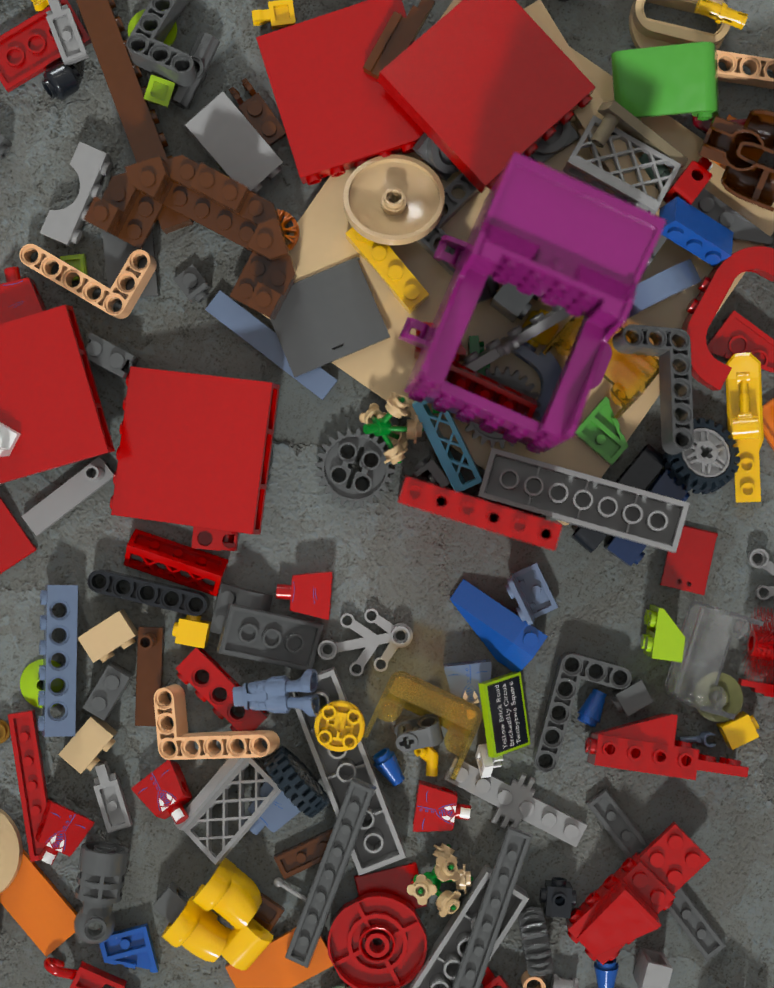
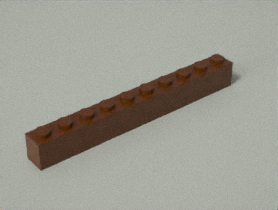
M76 0L136 162L138 163L157 156H161L164 160L173 158L172 155L168 156L165 147L169 145L164 132L159 133L156 124L160 123L155 109L150 110L148 102L144 100L147 87L146 85L141 86L139 78L143 77L140 67L133 64L128 52L127 40H124L122 32L125 31L122 19L114 14L113 9L117 7L115 0ZM166 206L163 207L158 217L161 229L165 234L193 224L191 219Z

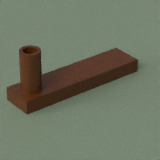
M138 627L135 726H156L154 694L158 689L162 688L164 627Z

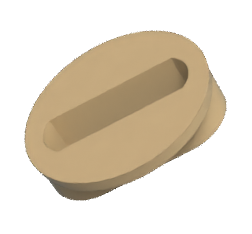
M634 0L629 15V30L637 49L695 42H712L715 44L716 50H719L731 25L722 22L720 24L716 23L717 30L713 34L650 19L644 13V5L646 3L694 13L698 0ZM709 0L718 4L725 3L724 0Z

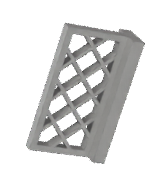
M593 115L567 161L563 172L591 187L655 215L682 164L616 127L611 134L613 136H610L606 142L611 154L599 157L596 145L590 139L592 138V127L594 125L598 127L602 120ZM620 139L626 143L628 150L616 153L612 141ZM591 147L594 158L585 160L577 154L580 149ZM643 152L647 154L649 163L638 165L634 153ZM630 155L633 167L621 169L618 157ZM613 159L616 171L607 172L603 170L601 162ZM665 164L673 170L669 176L660 178L657 165ZM651 167L655 179L643 182L640 170ZM635 171L638 183L633 185L626 183L623 174ZM657 183L660 193L657 199L647 194L645 186Z
M228 758L185 809L189 817L180 824L175 822L174 824L179 830L184 831L215 865L219 866L281 793V790L274 783L268 772L254 758ZM251 764L255 769V780H244V771ZM268 782L274 789L267 797H260V783ZM255 783V798H244V784ZM232 785H239V799H228V790ZM255 801V812L251 816H244V802ZM239 802V817H228V803ZM216 804H223L222 818L212 819V808ZM239 820L238 832L235 835L228 836V821ZM212 822H222V836L212 837ZM200 823H206V837H199L194 832ZM212 840H222V850L217 856L212 852Z

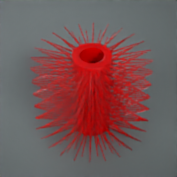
M761 608L760 621L759 610H757L758 623L754 615V625L752 617V630L749 633V638H747L748 643L742 645H747L746 650L749 657L747 667L749 665L750 670L748 668V672H750L752 680L754 681L755 678L753 673L751 674L752 664L754 668L752 672L754 671L756 681L758 680L757 664L759 679H762L760 671H762L764 678H767L764 674L765 670L768 678L771 673L774 683V617L772 612L770 614L766 612L767 621L765 625L766 616L764 617Z

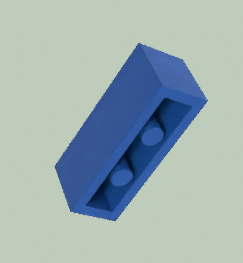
M678 196L660 208L659 217L666 220L661 232L663 236L713 267L732 256L733 231Z

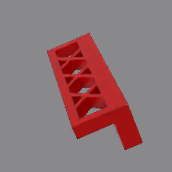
M135 529L127 544L124 566L217 596L229 560ZM132 554L140 556L144 561L140 562L131 559ZM155 563L164 564L167 569L158 568ZM179 571L188 572L191 577L182 576ZM206 578L215 581V585L206 584L202 579Z

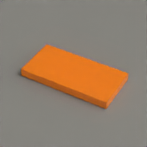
M23 849L22 862L18 874L10 886L0 893V903L47 957L75 933L74 920L77 911L34 861L30 862V856Z
M296 927L273 939L247 970H239L230 963L226 964L225 968L236 988H293L334 966L328 956L327 944L322 935L320 936L308 968L285 958Z

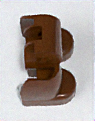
M766 109L751 110L744 126L714 115L698 155L726 165L721 184L729 193L739 199L773 212L774 167L741 155L740 151L744 145H751L774 154V111Z

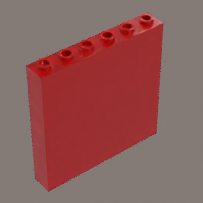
M367 0L256 37L295 164L303 184L314 185L321 182L324 177L330 175L331 177L341 176L346 173L345 170L356 169L364 162L378 156L384 158L400 152L403 154L414 152L412 148L424 134V131L379 84L378 79L365 73L363 70L364 64L394 11L401 14L404 18L407 17L402 0Z
M462 0L382 69L378 77L379 84L481 194L487 188L491 191L514 152L525 155L527 158L530 157L538 149L537 143L542 139L545 142L556 133V126L560 123L563 125L568 123L574 117L573 111L578 107L583 109L593 99L591 94L596 88L515 0Z
M62 305L0 324V422L21 433L10 456L0 457V484L115 451L73 306Z
M130 366V372L126 376L127 395L123 400L124 418L119 428L121 441L116 452L118 464L117 470L113 475L115 487L114 495L110 499L111 515L260 535L280 385L273 382Z
M407 476L404 479L398 498L399 503L555 551L562 529L561 524ZM439 496L445 497L442 507L436 504V499ZM492 512L497 513L494 523H491L488 519L489 514Z

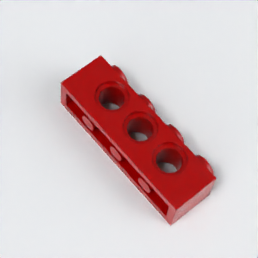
M452 361L444 380L530 419L538 406L535 399L455 361Z
M196 647L175 668L179 672L177 674L179 679L186 685L190 683L196 689L195 694L203 702L208 701L214 707L212 709L213 712L220 719L226 718L232 724L230 726L232 731H254L268 717L269 713L267 711L251 709L245 710V715L241 717L233 714V687L241 685L203 648ZM198 670H206L209 673V681H200L197 677ZM215 688H224L227 691V698H217Z

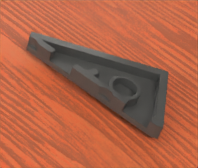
M704 188L691 204L733 231V240L749 241L759 245H770L774 240Z

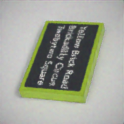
M514 671L478 683L488 756L495 758L530 745L521 672Z

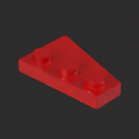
M733 310L707 343L710 353L728 359L735 353H751L761 362V369L774 373V339Z

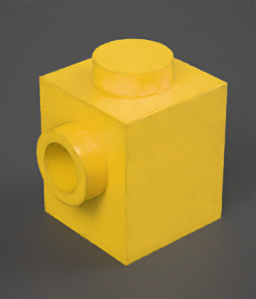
M187 614L186 617L179 618V622L175 621L172 636L176 637L175 643L204 649L208 644L211 622L201 620L200 615L192 616Z
M744 711L739 712L736 717L729 721L716 723L726 745L732 750L759 738L756 731L759 729V725L753 715L749 716Z

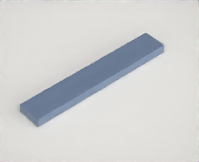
M221 290L206 307L205 310L321 400H324L338 380L321 367L294 377L276 333Z

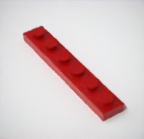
M35 710L8 714L30 862L40 860L39 856L45 847L35 838L48 801V793Z

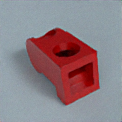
M193 526L191 548L237 551L239 532Z

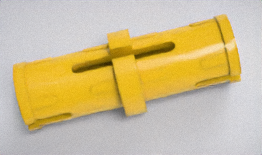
M698 0L694 13L714 19L715 23L720 24L722 22L740 30L743 29L748 16L746 13L727 7L728 4H718L709 0Z

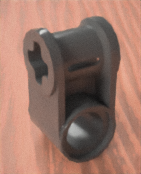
M432 713L410 719H402L394 727L397 736L396 746L403 752L434 747L441 744L444 739L439 717Z

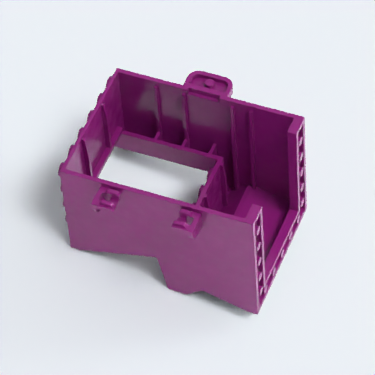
M514 152L484 200L468 241L465 242L448 235L441 237L433 259L443 260L449 263V266L456 269L432 326L429 327V325L414 318L407 317L398 339L421 348V351L403 392L408 393V398L416 402L422 403L424 400L431 403L432 408L439 412L446 413V411L456 414L455 418L462 422L470 423L472 421L479 424V429L487 433L493 434L495 431L502 434V439L513 444H516L518 441L525 444L528 451L536 454L544 453L574 437L590 389H594L602 382L611 360L612 349L607 341L627 319L635 299L637 284L661 235L666 220ZM446 246L455 249L453 255L445 252ZM489 275H492V279L498 283H510L516 286L517 290L523 294H534L541 297V300L548 305L564 307L570 315L576 317L584 316L541 423L444 381ZM411 328L420 331L418 337L410 334Z

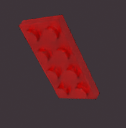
M60 0L62 6L67 4L72 11L84 45L87 46L92 43L68 0ZM50 6L0 36V81L8 93L62 61L46 18V12L51 10Z

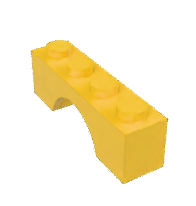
M353 227L345 233L346 239L361 257L375 269L409 314L429 298V293L389 245L368 240Z

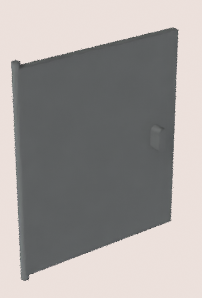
M359 256L293 283L275 320L270 318L294 377H298L390 338L359 265Z

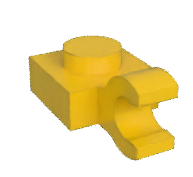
M293 0L269 1L268 9L253 10V26H261L271 22V29H278L296 24Z

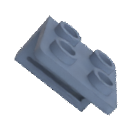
M538 562L520 569L508 577L505 587L510 598H516L518 602V608L516 609L522 622L527 621L528 625L534 624L537 617L559 607Z

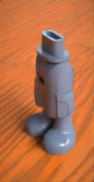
M307 669L301 678L290 681L287 676H273L267 680L244 683L243 686L233 687L234 706H244L245 710L269 711L276 714L289 713L292 708L303 710L308 716H318L320 699L317 694L301 697L289 695V692H315L318 687L317 671L315 669Z

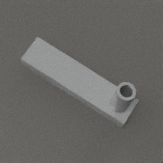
M99 456L21 517L34 534L39 536L112 480L114 472L102 456Z

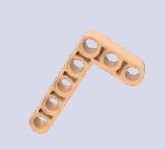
M716 50L717 65L718 62H723L727 67V71H723L718 66V81L774 89V79L770 78L767 74V69L772 70L774 73V59ZM743 65L750 69V75L743 71Z
M27 244L21 248L19 253L20 260L24 265L118 319H124L130 315L157 267L156 260L152 255L141 249L135 250L128 257L110 289L37 245ZM34 252H38L37 260L31 263V255ZM143 257H146V266L143 268H139V260ZM55 264H58V265H59V270H58V272H57L56 274L52 275V274H51V269H52V267H53ZM79 276V284L76 287H72V280L74 277ZM134 279V287L126 290L127 281ZM100 288L101 295L94 300L92 294L95 289ZM118 300H121V309L117 312H114V303Z
M172 684L158 689L154 694L158 751L161 757L166 760L259 758L275 752L280 746L279 736L271 730L188 733L186 699L183 688L177 684ZM168 693L171 695V701L168 699ZM170 717L174 722V726H172L170 723ZM262 738L267 742V749L262 745ZM239 739L244 743V749L240 747ZM194 741L198 744V750L194 746ZM216 741H219L221 744V750L217 747ZM172 742L175 744L176 751L172 748Z

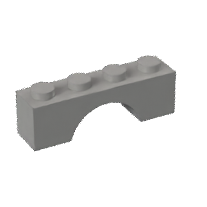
M79 142L70 162L80 180L78 196L71 205L64 209L49 210L40 231L44 237L73 249L74 244L79 243L83 233L81 228L85 221L84 217L94 197L100 196L102 191L101 182L104 176L109 175L112 168V159L107 153Z

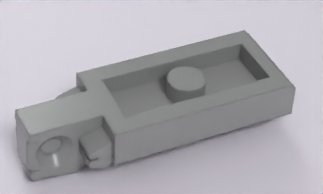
M48 0L51 10L46 12V18L64 65H71L89 58L72 11L68 5L62 6L60 0Z
M107 761L98 763L95 766L98 777L94 778L95 785L93 788L107 832L111 833L131 827L133 822L119 777H117L116 772L111 773Z

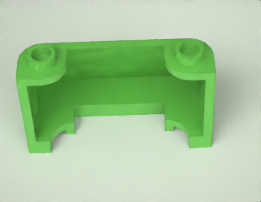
M695 42L621 50L611 54L614 100L640 121L643 117L692 113L700 121L711 120L714 115L719 116L718 65L714 43Z

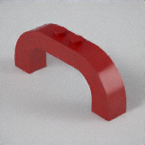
M753 246L732 253V256L716 265L708 277L705 276L698 286L700 292L697 298H693L687 306L686 311L689 313L681 329L685 330L690 336L692 377L713 391L721 390L732 368L714 358L710 353L706 343L708 328L733 281L742 272H753L771 282L774 281V248Z

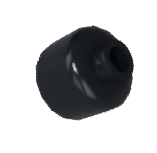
M59 62L44 72L42 85L51 98L65 100L79 90L80 84L78 79L81 76L73 65H64L63 62Z

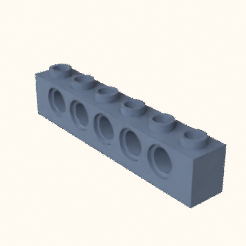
M45 585V590L40 592V605H44V615H40V630H44V640L39 642V655H43V665H39V680H43V690L38 692V705L42 706V716H38V731H42L44 737L75 736L78 585ZM56 603H61L65 608V612L61 617H55L52 613V607ZM56 628H61L64 631V638L60 642L53 641L51 636ZM56 653H61L64 657V662L59 667H54L51 664V658ZM56 678H60L63 681V688L59 692H53L50 687L51 682ZM57 703L61 704L63 707L62 714L58 717H52L50 714L51 707Z

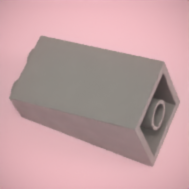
M223 91L182 126L226 176L248 187L253 193H256L263 187L260 182L267 176L269 179H272L281 171L279 165L283 161Z

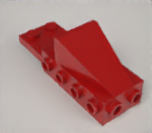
M661 713L598 732H591L590 737H587L585 741V752H588L587 762L597 766L696 780L697 770L748 778L749 767L741 766L740 760L720 757L718 762L714 756L699 754V749L692 748V743L675 740L678 715Z
M675 822L671 823L640 854L636 852L632 857L627 858L614 874L609 875L596 891L591 892L578 908L571 911V918H566L568 936L575 943L580 942L585 947L586 954L593 961L597 959L604 965L608 960H614L626 943L631 944L636 938L657 930L662 926L658 913L671 907L674 902L675 893L711 860L710 857Z

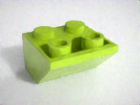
M650 604L649 610L646 609L644 614V624H647L646 634H642L640 647L644 649L643 653L653 659L682 663L686 637L665 609Z

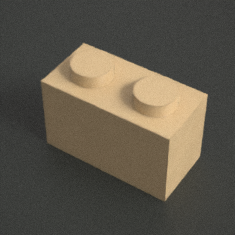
M122 609L77 639L93 663L99 659L104 663L115 656L113 650L120 646L124 650L135 643L134 637L138 635V631L125 610Z
M92 715L58 755L80 774L86 769L91 771L100 761L97 756L101 751L107 752L114 745L116 740L113 737L118 732L107 722Z

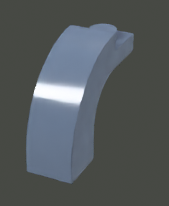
M691 259L638 283L635 299L627 319L701 282Z
M525 342L517 350H512L511 353L530 365L540 378L541 390L536 401L541 403V407L535 410L540 413V417L534 418L541 422L562 369L556 358L546 348H543L539 355L534 353L536 349Z

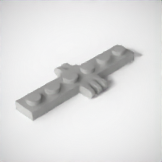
M559 305L552 306L553 310L544 315L541 312L532 317L529 325L523 328L519 325L507 333L509 336L503 337L500 340L497 338L485 346V351L479 354L476 351L469 354L463 359L465 362L461 365L477 371L499 357L510 354L512 350H517L523 343L571 315L566 312L564 307Z
M457 756L454 757L444 779L497 806L491 819L492 823L496 824L500 816H502L501 828L505 829L509 821L512 822L511 827L517 828L522 819L577 847L588 825L534 797L535 789L532 786L536 778L530 776L526 784L523 783L527 776L524 772H521L517 780L513 778L510 784L492 774L491 777L481 778L478 767Z

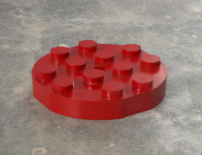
M386 892L365 893L345 903L334 916L328 934V956L339 977L352 988H400L410 983L418 975L425 962L427 953L426 929L415 908L401 897ZM380 938L382 943L376 945L373 943V939Z

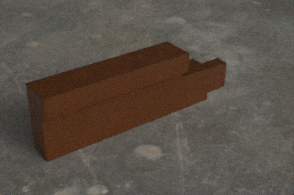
M421 0L418 7L413 5L406 18L394 11L363 66L365 73L378 79L380 71L414 42L435 5L434 0Z

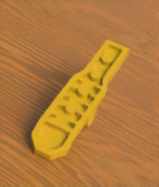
M735 353L726 362V365L732 368L726 378L728 431L731 433L728 439L733 438L736 441L733 447L739 448V453L736 456L740 457V462L737 464L739 468L735 473L736 503L761 502L759 451L764 440L761 362L751 353Z

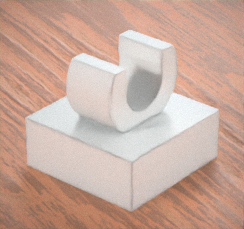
M487 744L478 745L475 757L481 778L491 777L493 768L502 766L503 755L495 758L489 757Z

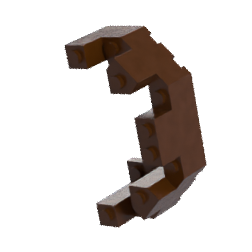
M183 155L166 160L161 156H157L125 166L126 172L112 177L102 198L94 197L84 220L141 250L164 206L250 250L252 253L230 297L275 320L297 277V273L277 209L272 202L251 192L248 187L203 163L198 164Z

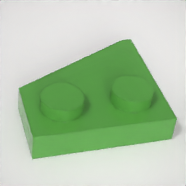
M605 396L578 426L575 435L611 466L626 450L628 444L621 433L619 422L611 409L609 398Z

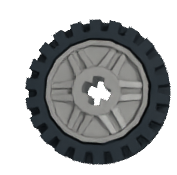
M705 418L693 419L694 443L691 448L677 455H670L666 452L662 455L663 461H667L664 465L665 469H671V472L668 474L670 478L676 477L677 481L675 483L678 486L684 484L683 489L686 491L693 489L692 493L699 494L700 492L702 494L712 493L726 485L735 476L739 468L737 464L740 462V457L736 456L739 453V448L733 447L736 441L733 438L728 439L731 433L728 430L722 432L723 426L721 424L714 426L715 421L709 419L705 422ZM675 437L677 444L680 446L678 438Z

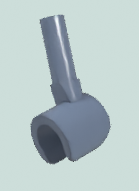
M703 731L699 736L679 737V741L701 743L710 748L716 746L715 743L706 742L708 736H715L714 733L709 731Z

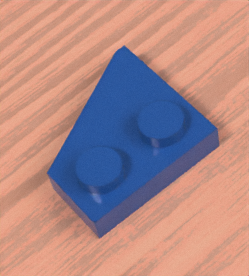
M147 923L115 931L107 940L99 943L104 963L122 964L133 969L136 967L149 969L152 973L159 971Z

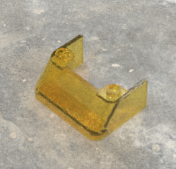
M573 316L545 347L542 353L546 355L555 347L559 354L568 356L584 316ZM622 326L607 341L612 349V357L604 374V378L613 385L610 389L612 401L621 406L614 415V418L617 420L643 394L660 373L659 360L655 356L624 354L615 350L612 340L614 335L623 329ZM625 335L627 341L631 343L629 337Z
M395 672L391 675L362 738L367 740L377 718L386 722L395 721L400 716L403 708L419 716L429 713L437 715L440 725L448 729L444 737L446 749L458 756L448 777L451 781L456 780L482 722L483 715L481 709L477 705L407 672Z

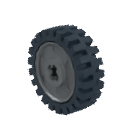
M281 746L264 761L265 768L268 770L267 772L272 777L274 783L278 785L277 787L284 792L287 799L289 798L291 803L297 806L298 810L303 812L304 815L313 818L330 803L327 793L323 790L322 785L318 783L319 781L286 747Z

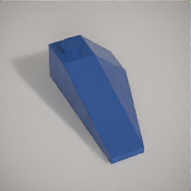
M462 579L450 597L451 602L494 658L513 672H521L548 637L533 625H528L527 621L522 622L517 614L465 579Z

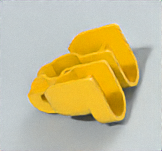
M227 858L219 864L207 884H201L195 895L190 897L173 924L169 922L161 935L173 947L183 946L194 956L207 962H215L222 955L228 963L239 970H247L273 940V935L253 919L262 903L260 890L252 879ZM213 909L222 916L233 928L230 929L218 921V916L211 910Z

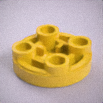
M336 700L327 703L320 709L319 715L315 719L314 730L317 740L325 748L335 752L354 749L364 735L365 720L363 714L357 706L348 701Z

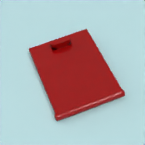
M0 497L1 574L35 552L37 548Z
M684 525L676 553L667 551L660 585L704 595L718 533Z
M416 862L354 876L358 896L369 892H386L401 897L415 909L427 906V904L419 905L417 899L407 892L408 885L414 883L412 880L416 874L419 875Z

